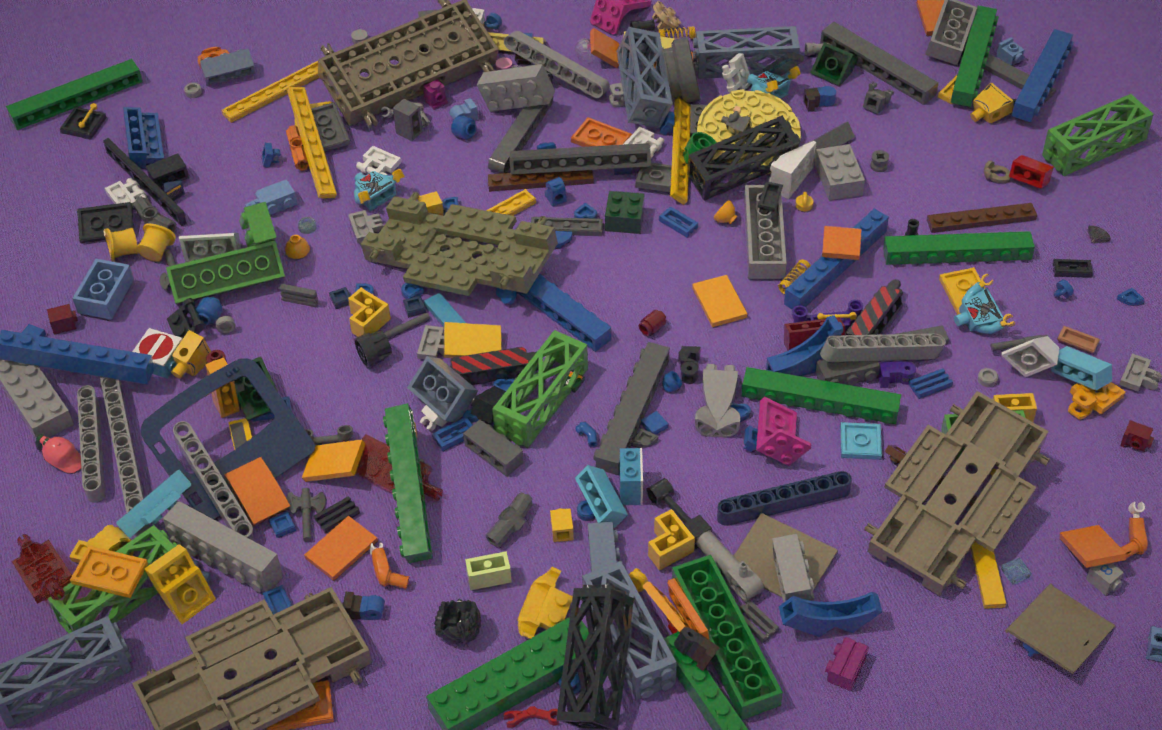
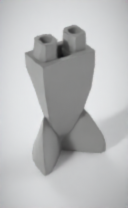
M707 364L706 369H703L702 390L706 406L698 409L695 414V427L701 435L724 438L732 437L738 433L740 414L731 407L737 390L738 371L735 370L734 365H726L724 370H717L715 364Z

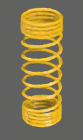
M688 26L687 31L685 27H683L682 30L679 27L678 31L676 28H674V31L670 28V30L672 31L673 38L675 34V29L677 33V39L679 38V29L681 31L682 37L684 29L686 37H688V28L690 39L696 38V31L694 26ZM667 28L665 30L659 29L658 33H660V37H666L667 30L668 38H670V30L668 32Z
M803 259L799 260L789 274L778 285L779 290L785 294L782 284L786 288L790 286L792 282L788 281L787 278L790 280L798 278L799 275L795 269L803 274L811 266L810 263Z

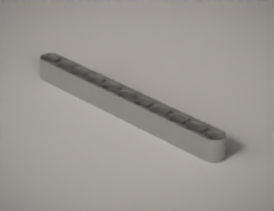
M100 377L127 513L144 499V493L121 382L118 379ZM150 524L143 526L134 535L139 536L150 528Z

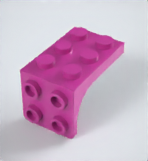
M596 0L590 23L613 35L617 34L623 17L630 10L650 7L652 1Z
M767 397L762 398L759 408L756 451L788 466L809 451L811 443L795 436L797 412Z

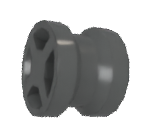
M883 150L874 151L871 158V169L875 172L886 171L889 154Z

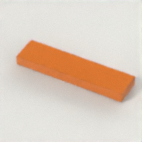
M675 578L668 580L669 597L688 627L709 640L708 629Z

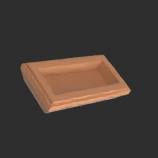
M1063 326L1057 338L1061 343L1090 354L1094 353L1100 341L1099 338Z

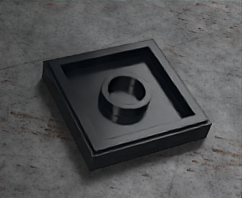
M75 107L60 127V132L91 140L107 118L106 113L93 111L85 122V127L80 128L78 124L83 121L89 110Z

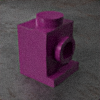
M438 79L423 86L425 102L433 110L448 104L445 86Z

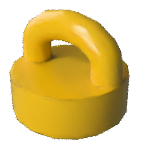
M805 191L803 195L796 198L795 206L800 211H810L813 208L814 201Z
M635 568L628 575L637 591L641 592L644 590L643 585L648 579L640 569Z

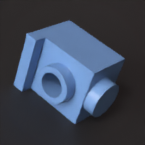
M1010 37L999 43L997 57L1013 66L1023 60L1025 50Z

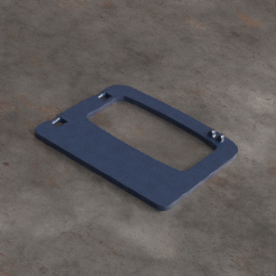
M248 358L238 359L193 384L147 417L141 426V436L144 442L153 452L169 477L175 471L180 470L190 481L191 486L182 493L190 506L213 520L221 515L196 474L188 473L160 435V430L187 408L224 385L238 378L245 377L273 413L274 420L263 430L234 451L214 462L230 490L231 488L224 474L259 457L263 459L274 478H277L311 455L315 450L313 440L257 363ZM158 442H160L166 450L162 454H160L154 446ZM210 480L208 482L209 485H216L218 483L217 480ZM195 492L202 500L198 505L190 497ZM221 496L218 500L225 502L228 500V497Z

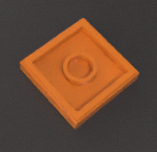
M593 28L590 31L591 54L618 68L617 49L619 42Z
M824 226L822 257L859 260L861 229Z

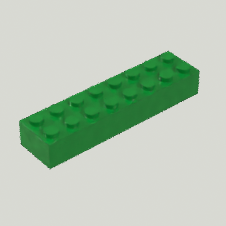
M710 554L672 567V579L675 578L708 629L709 640L720 647L711 661L740 719L743 720L781 706L783 692L712 555Z
M570 617L427 695L428 709L442 730H473L558 682L563 673ZM581 621L578 627L585 641L589 632L583 621ZM597 647L595 648L594 661L597 660L598 656ZM573 649L572 664H573V662H574V660H575V658H576V657H575V651H574V649Z

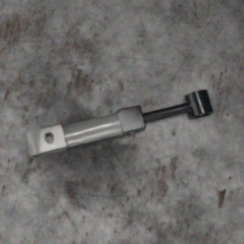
M666 478L646 488L647 495L654 505L666 503L682 520L695 538L694 548H700L706 556L712 555L718 569L725 575L726 583L743 601L747 602L764 591L761 579L744 561L739 562L712 533V527L702 516L698 515L691 519L671 498L674 495V489Z

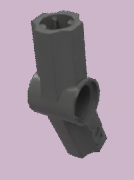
M140 196L136 198L133 207L144 221V224L160 225L170 229L173 233L175 232L176 222L159 214L157 208L152 206L147 197Z
M522 492L517 494L510 506L498 516L499 520L485 535L490 544L499 548L512 533L523 526L525 523L524 517L533 505L530 495Z

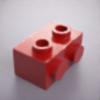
M1021 155L1013 160L1009 177L1042 189L1050 183L1054 166Z

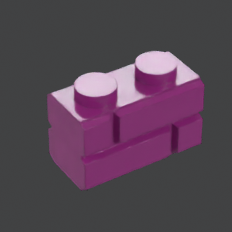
M848 637L844 638L842 644L837 643L833 653L836 657L834 661L829 660L825 672L828 673L827 681L852 691L868 656V645L860 642L857 643Z

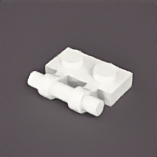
M738 53L729 61L730 69L728 65L722 66V75L726 79L727 91L729 93L736 90H746L751 85L747 82L750 73L744 54Z
M639 127L624 144L650 143L652 158L654 153L662 148L664 139L659 137L656 140L654 139L653 132Z
M372 146L363 155L364 163L358 162L356 168L365 174L376 171L379 174L388 175L384 172L392 173L401 164V158Z
M128 178L124 185L119 181L105 188L106 194L114 204L131 202L132 208H134L133 203L136 198L140 196L147 197L145 191L140 189V185L132 178Z

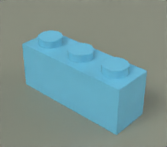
M1068 346L1059 350L1057 365L1051 367V372L1094 390H1098L1112 382V364Z
M587 465L575 477L598 523L613 522V528H615L628 516L604 469Z

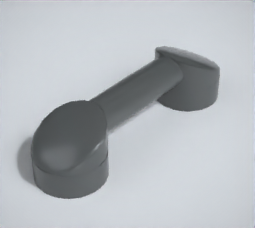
M350 425L338 427V435L314 437L312 430L305 429L315 445L347 442L353 436V428Z

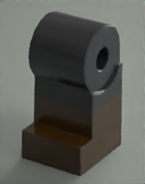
M688 627L682 629L674 642L676 649L696 661V666L704 671L720 648L700 633Z

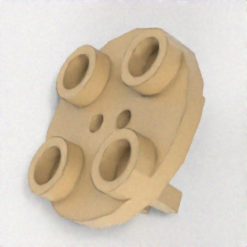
M660 1L654 4L653 9L655 13L652 18L660 22L657 26L658 30H665L670 27L677 28L681 24V21L675 16L676 12L671 7L666 8Z

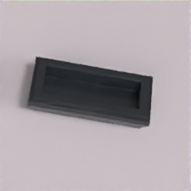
M766 181L758 208L774 212L783 185Z

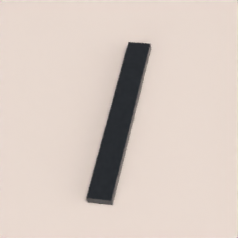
M109 138L103 140L106 153L134 181H137L179 225L187 224L184 211Z

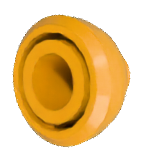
M729 200L724 203L713 218L719 223H729L731 225L738 216L735 215V207Z
M292 235L285 245V254L292 259L303 258L310 251L309 243L299 235Z

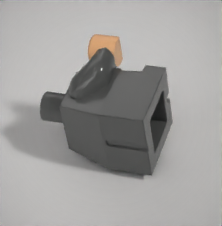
M738 106L734 107V113L730 114L729 118L723 116L721 119V123L726 124L727 130L734 135L744 132L752 126L751 118L741 116V108Z

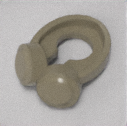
M991 160L985 164L983 172L987 180L990 179L997 183H1007L1010 181V171L1007 168L994 165L995 162ZM1002 171V172H1004L1006 175L1003 176V177H1000V176L996 175V173H991V172Z

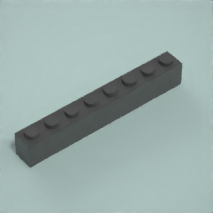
M833 22L821 31L820 44L826 42L859 57L856 63L857 66L924 105L936 96L937 81L838 23Z
M650 143L510 151L511 174L651 166Z
M648 342L645 349L642 348L639 363L636 362L633 368L634 374L629 376L627 389L622 391L621 402L614 409V418L609 420L607 433L602 435L600 449H596L593 460L596 461L597 468L619 475L620 448H631V442L637 435L641 420L648 410L669 362L670 347Z

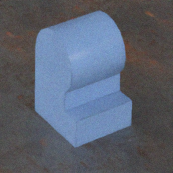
M471 98L464 100L465 104L455 105L450 109L449 114L453 120L459 115L470 117L474 121L478 120L477 106Z
M1151 626L1146 659L1162 662V628Z

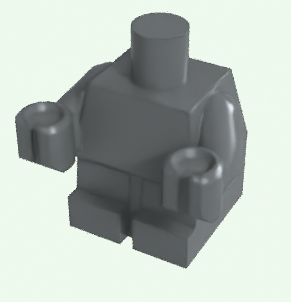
M873 81L868 85L869 89L866 92L863 107L878 114L890 102L894 91H891V89L887 91L874 90L877 87V83Z

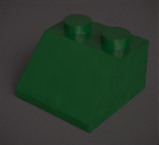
M824 42L810 73L840 86L852 73L859 57Z

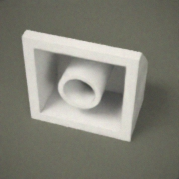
M1048 336L1032 339L1006 350L1001 355L1024 377H1028L1057 365L1059 347Z

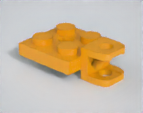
M1112 382L1098 390L1076 383L1069 392L1073 395V403L1069 405L1068 412L1078 419L1086 418L1092 413L1093 409L1103 414L1120 401L1126 392Z

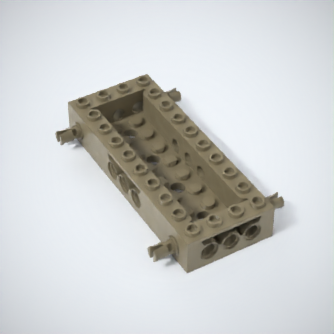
M438 0L442 9L335 53L329 43H327V48L324 45L321 46L320 50L325 57L318 59V75L349 126L365 120L370 129L372 124L376 127L379 122L374 116L384 112L381 110L382 107L391 109L403 99L410 101L424 95L423 86L436 79L445 86L480 70H483V72L495 71L492 65L496 64L499 49L467 0H461L454 4H451L449 0ZM451 35L456 36L457 39H456V40H451V39L449 38V36H451ZM420 48H427L428 51H427V52H421L419 49H420ZM397 60L399 63L394 65L390 61ZM362 72L368 73L369 76L362 77L360 74Z

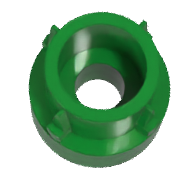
M693 133L684 148L683 156L685 162L688 164L689 154L717 142L706 133Z

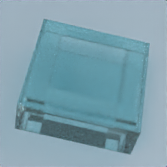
M1020 557L1001 566V570L1012 585L1031 576L1030 570Z

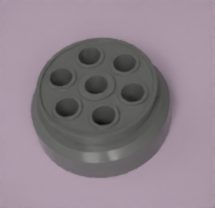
M688 37L674 39L671 43L672 47L665 49L662 47L672 99L675 101L676 98L683 97V100L687 103L701 100Z

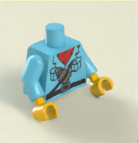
M798 66L789 70L790 73H786L783 76L765 71L758 76L750 74L747 82L752 85L751 91L759 90L781 99L788 95L790 81L796 79L801 72Z
M397 169L390 176L379 174L376 171H372L367 175L358 173L355 176V203H363L369 211H372L396 196L395 183L400 182V179L405 177L402 170Z
M984 274L981 282L973 285L962 298V305L959 307L961 314L954 316L957 326L966 324L970 331L993 334L1004 329L1006 325L1008 327L1015 325V321L1007 323V320L1012 318L1013 315L1006 314L1003 317L988 288L984 289L985 285L990 286L994 282L992 279L989 283H985V278L989 274Z

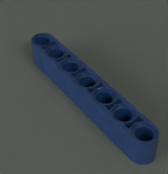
M838 471L723 499L718 503L717 521L721 525L729 526L758 519L761 513L770 516L844 498L850 494L852 476L846 471Z

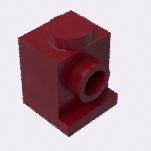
M1130 420L1120 446L1124 448L1127 445L1145 452L1146 447L1150 449L1154 437L1151 436L1153 428Z

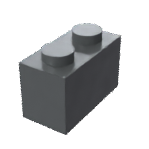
M406 99L401 100L394 106L396 134L413 141L423 132L420 106Z

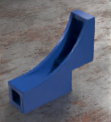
M835 315L827 317L822 326L809 339L791 350L767 357L766 370L795 376L815 373L817 361L822 359L820 352L826 339L829 336H841L843 333L842 323L837 321Z
M874 592L834 602L810 601L792 596L779 606L783 625L817 637H821L834 627L853 633L883 612L878 594Z

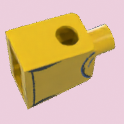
M990 83L974 99L975 111L970 116L974 122L983 118L988 123H993L1013 112V100L993 83Z
M190 330L186 333L172 355L177 364L171 371L175 377L180 379L185 373L196 376L205 367V364H207L206 356L211 350L204 337Z

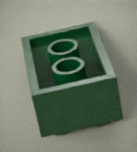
M262 357L253 359L276 389ZM241 377L234 380L238 404L247 421L271 412L247 378Z

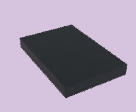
M131 202L77 209L80 243L106 240L104 236V229L106 228L111 232L129 228L134 230Z

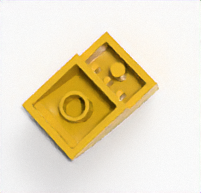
M179 544L144 568L154 587L181 624L187 622L216 600L201 570L195 566L187 549Z

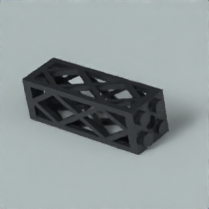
M782 115L689 154L687 175L705 201L772 172L770 167L773 161H776L781 155L798 148L800 138L793 132L790 122L786 121ZM758 133L765 134L755 143H752ZM718 150L725 151L715 160H711ZM749 153L744 161L738 163L744 154ZM754 153H761L759 155L752 157ZM772 156H774V158L772 159V161L769 163L768 166L762 165V164H763L764 162H766L769 158H771ZM734 173V175L728 183L721 182L730 174Z
M603 584L601 588H596L593 585H583V588H574L556 720L580 729L618 730L634 598L626 595L625 591L615 590V587L612 585ZM586 615L589 634L584 641L578 625ZM615 619L620 635L613 645L610 626ZM597 647L598 656H597V664H596V672H595V669H594L593 664H594L595 648ZM573 649H574V651H575V657H576V658H575V660H574V662H573V664H572ZM618 654H619V662H618V669H617L616 658H617V656H618ZM579 673L581 692L576 699L571 682L576 674ZM608 676L613 692L606 702L603 683ZM588 703H589L590 708H591V711H590V712H587V711H588Z

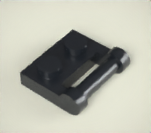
M192 298L186 299L183 302V306L167 318L173 335L182 339L189 330L199 334L205 329L204 321L200 319ZM188 313L190 314V316H191V318H192V320H193V327H192V325H191V323H190V320H189V318H188V316H187Z

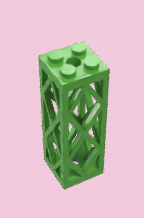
M1129 94L1048 129L1042 156L1057 171L1066 176L1146 140L1154 114L1132 94ZM1110 111L1116 112L1110 119L1105 121ZM1074 126L1082 127L1074 135L1069 136ZM1088 129H1094L1090 132L1083 134ZM1126 133L1121 143L1115 142L1121 135ZM1109 136H1112L1107 141L1102 140ZM1090 149L1085 159L1078 158L1086 150Z
M554 330L492 408L494 430L499 434L505 435L507 439L515 444L529 448L570 394L578 375L583 376L588 370L587 344ZM555 362L562 364L553 369H550ZM538 366V373L534 374ZM574 370L567 386H564L570 371ZM559 373L544 393V379ZM538 385V398L524 403ZM512 399V406L507 408ZM549 403L544 412V405ZM533 408L527 416L519 414Z
M153 525L116 552L129 555L130 552L143 550L138 557L147 559V566H149L157 557L160 558L176 547L177 544L175 542L171 543L165 531H159ZM144 571L131 598L92 589L86 597L76 599L82 586L69 583L49 597L48 601L58 623L69 634L93 623L101 610L111 605L113 607L108 617L111 623H117L158 594V591L154 585L149 588L139 589L148 578L146 571ZM137 599L126 607L130 600ZM76 640L75 642L82 648L92 640Z

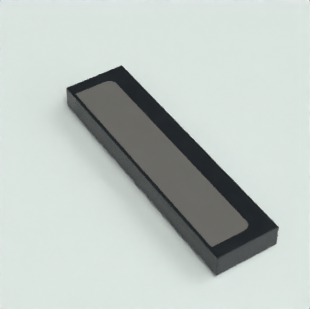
M788 52L765 67L763 72L768 71L781 76L802 63L804 55Z

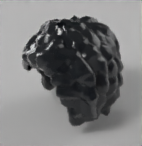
M458 599L457 602L454 600L441 602L434 622L435 634L450 644L460 643L461 641L463 643L471 642L476 639L482 626L480 611L476 603L471 600L462 601V599Z

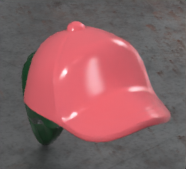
M43 434L36 437V448L39 451L42 450L43 458L49 464L65 473H75L81 469V455L69 440L63 437L48 438Z

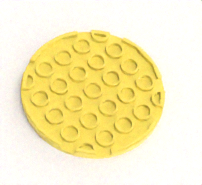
M759 90L731 91L730 94L715 98L702 111L697 126V132L710 135L717 143L732 137L734 134L727 130L726 124L721 123V119L723 116L729 118V115L734 113V107L738 106L741 108V116L751 118V128L783 115L785 120L790 122L793 132L801 138L800 123L792 112V108L780 98ZM758 133L752 143H755L765 134ZM718 150L712 160H715L725 151ZM749 153L744 154L738 163L744 161ZM754 153L752 157L759 155L761 153ZM772 156L771 158H769V159H768L766 162H764L762 165L768 166L769 163H770V162L772 161V159L774 158V156Z

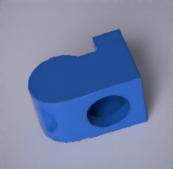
M560 177L546 182L547 190H545V197L553 207L567 202L565 185ZM557 195L561 197L560 199L555 200V197Z

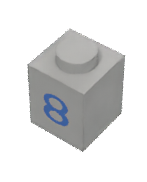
M1113 563L1090 567L1086 580L1106 596L1111 591L1115 592L1120 588L1124 572Z

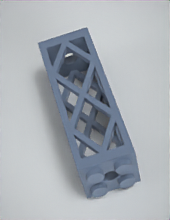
M796 26L696 31V38H693V48L696 49L692 54L693 61H696L694 62L695 72L698 73V79L723 77L722 68L713 64L722 59L730 61L738 53L744 54V57H751L750 59L745 58L747 67L756 69L749 70V73L756 76L762 74L763 69L766 67L756 61L765 57L777 60L788 52L800 54ZM747 34H755V35H753V36H751V37H749V38L740 36V35H747ZM770 35L781 41L770 46L756 40ZM726 37L738 43L726 48L713 42Z
M628 27L617 49L627 119L629 123L660 128L672 106L660 33ZM632 85H633V86H634V91H633L632 94H631V89H632Z
M619 561L582 575V588L583 585H593L596 588H601L603 584L612 585L615 587V590L625 591L626 595L634 598L624 679L635 700L649 698L656 692L669 690L673 685H676V660L622 562ZM612 622L610 629L614 645L620 635V631L615 628ZM633 626L641 631L650 648L631 638ZM630 645L651 656V659L630 648ZM618 654V656H617V658H616V663H617V665H618V662H619V654ZM631 656L646 664V666L637 669Z
M106 616L0 664V715L6 727H12L131 672L132 669L129 663L133 660L116 622L111 623L109 617ZM76 640H92L81 651L67 652ZM108 647L110 648V650H107L103 653H99L100 651ZM56 648L51 654H43ZM21 665H38L28 675L13 676ZM71 666L70 668L64 671H61L53 676L45 678L47 675L53 672H56L64 667ZM103 667L94 679L79 678L89 668ZM67 689H74L61 695ZM12 691H16L15 693H13V694H11V695H9V696H7V697L4 696V695L7 694V693H10V692H12ZM49 692L41 703H25L34 693Z

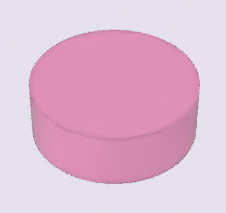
M503 57L496 61V70L512 68V61L509 58Z

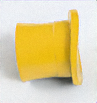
M150 223L144 224V236L136 250L142 257L150 261L159 262L166 247L174 244L176 236L166 227Z
M108 228L104 229V236L112 262H115V258L123 255L138 254L136 250L138 245L133 228L117 232H111Z

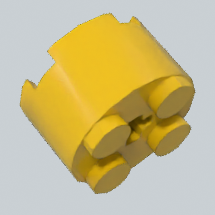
M107 525L94 538L88 540L86 547L93 546L116 552L132 540L120 528Z

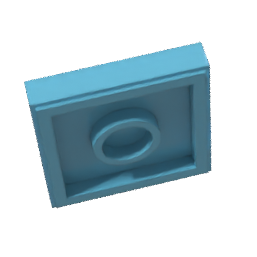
M841 422V458L881 460V424Z

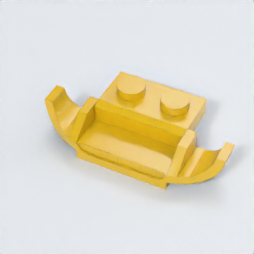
M551 567L532 583L518 615L519 633L528 640L534 637L539 626L547 630L565 620L573 596L555 588V583L561 573V570Z

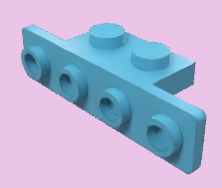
M180 470L175 471L120 518L116 525L129 538L143 526L150 523L154 525L163 517L161 513L166 509L170 511L174 507L177 500L181 497L180 495L191 486L190 481Z

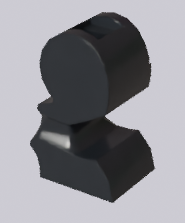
M682 346L679 351L678 363L680 364L681 380L686 384H693L698 379V361L700 359L701 347Z

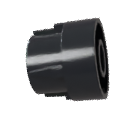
M377 331L372 334L365 333L354 338L357 353L367 368L378 364L392 353L390 343L383 331Z

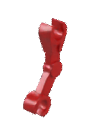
M530 706L523 711H507L504 714V720L508 718L514 719L506 722L507 728H513L524 719L535 717L548 720L550 725H559V721L551 718L554 715L557 716L558 709L546 711Z

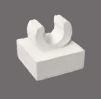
M427 405L421 410L426 416L421 418L420 423L426 425L430 421L427 426L428 430L433 431L436 428V424L441 427L446 424L447 421L443 420Z

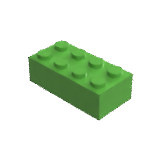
M266 201L244 207L239 222L241 229L246 231L244 238L247 247L275 241L276 234Z

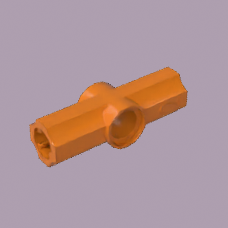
M296 125L289 126L286 130V135L295 168L300 171L307 170L309 164L298 127Z

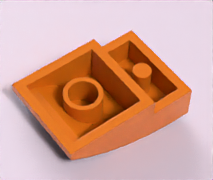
M261 457L224 474L252 527L288 510L290 507L280 486Z

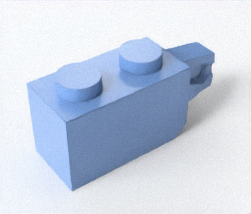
M286 179L257 190L255 193L256 199L245 204L248 207L266 201L269 214L272 215L297 205L295 192Z

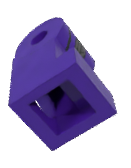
M911 362L879 363L878 379L880 388H888L889 383L908 385L910 380H913L915 377L916 367Z

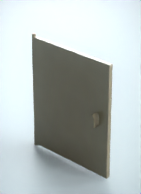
M761 513L734 554V557L739 562L744 561L761 579L764 589L782 597L773 560L772 538L797 534L799 542L803 541L804 558L808 560L810 570L808 574L809 578L813 580L815 589L838 550Z
M1050 583L1005 632H1009L1074 674L1113 630L1115 625Z

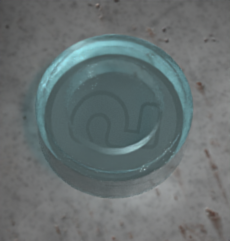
M311 217L300 219L298 222L299 231L303 234L313 233L316 230V221Z

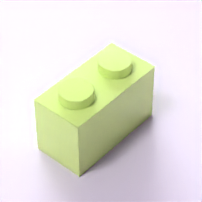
M507 551L465 559L470 590L512 583Z

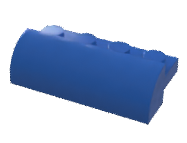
M123 107L129 158L139 168L145 169L146 163H155L164 159L158 113H141V107Z

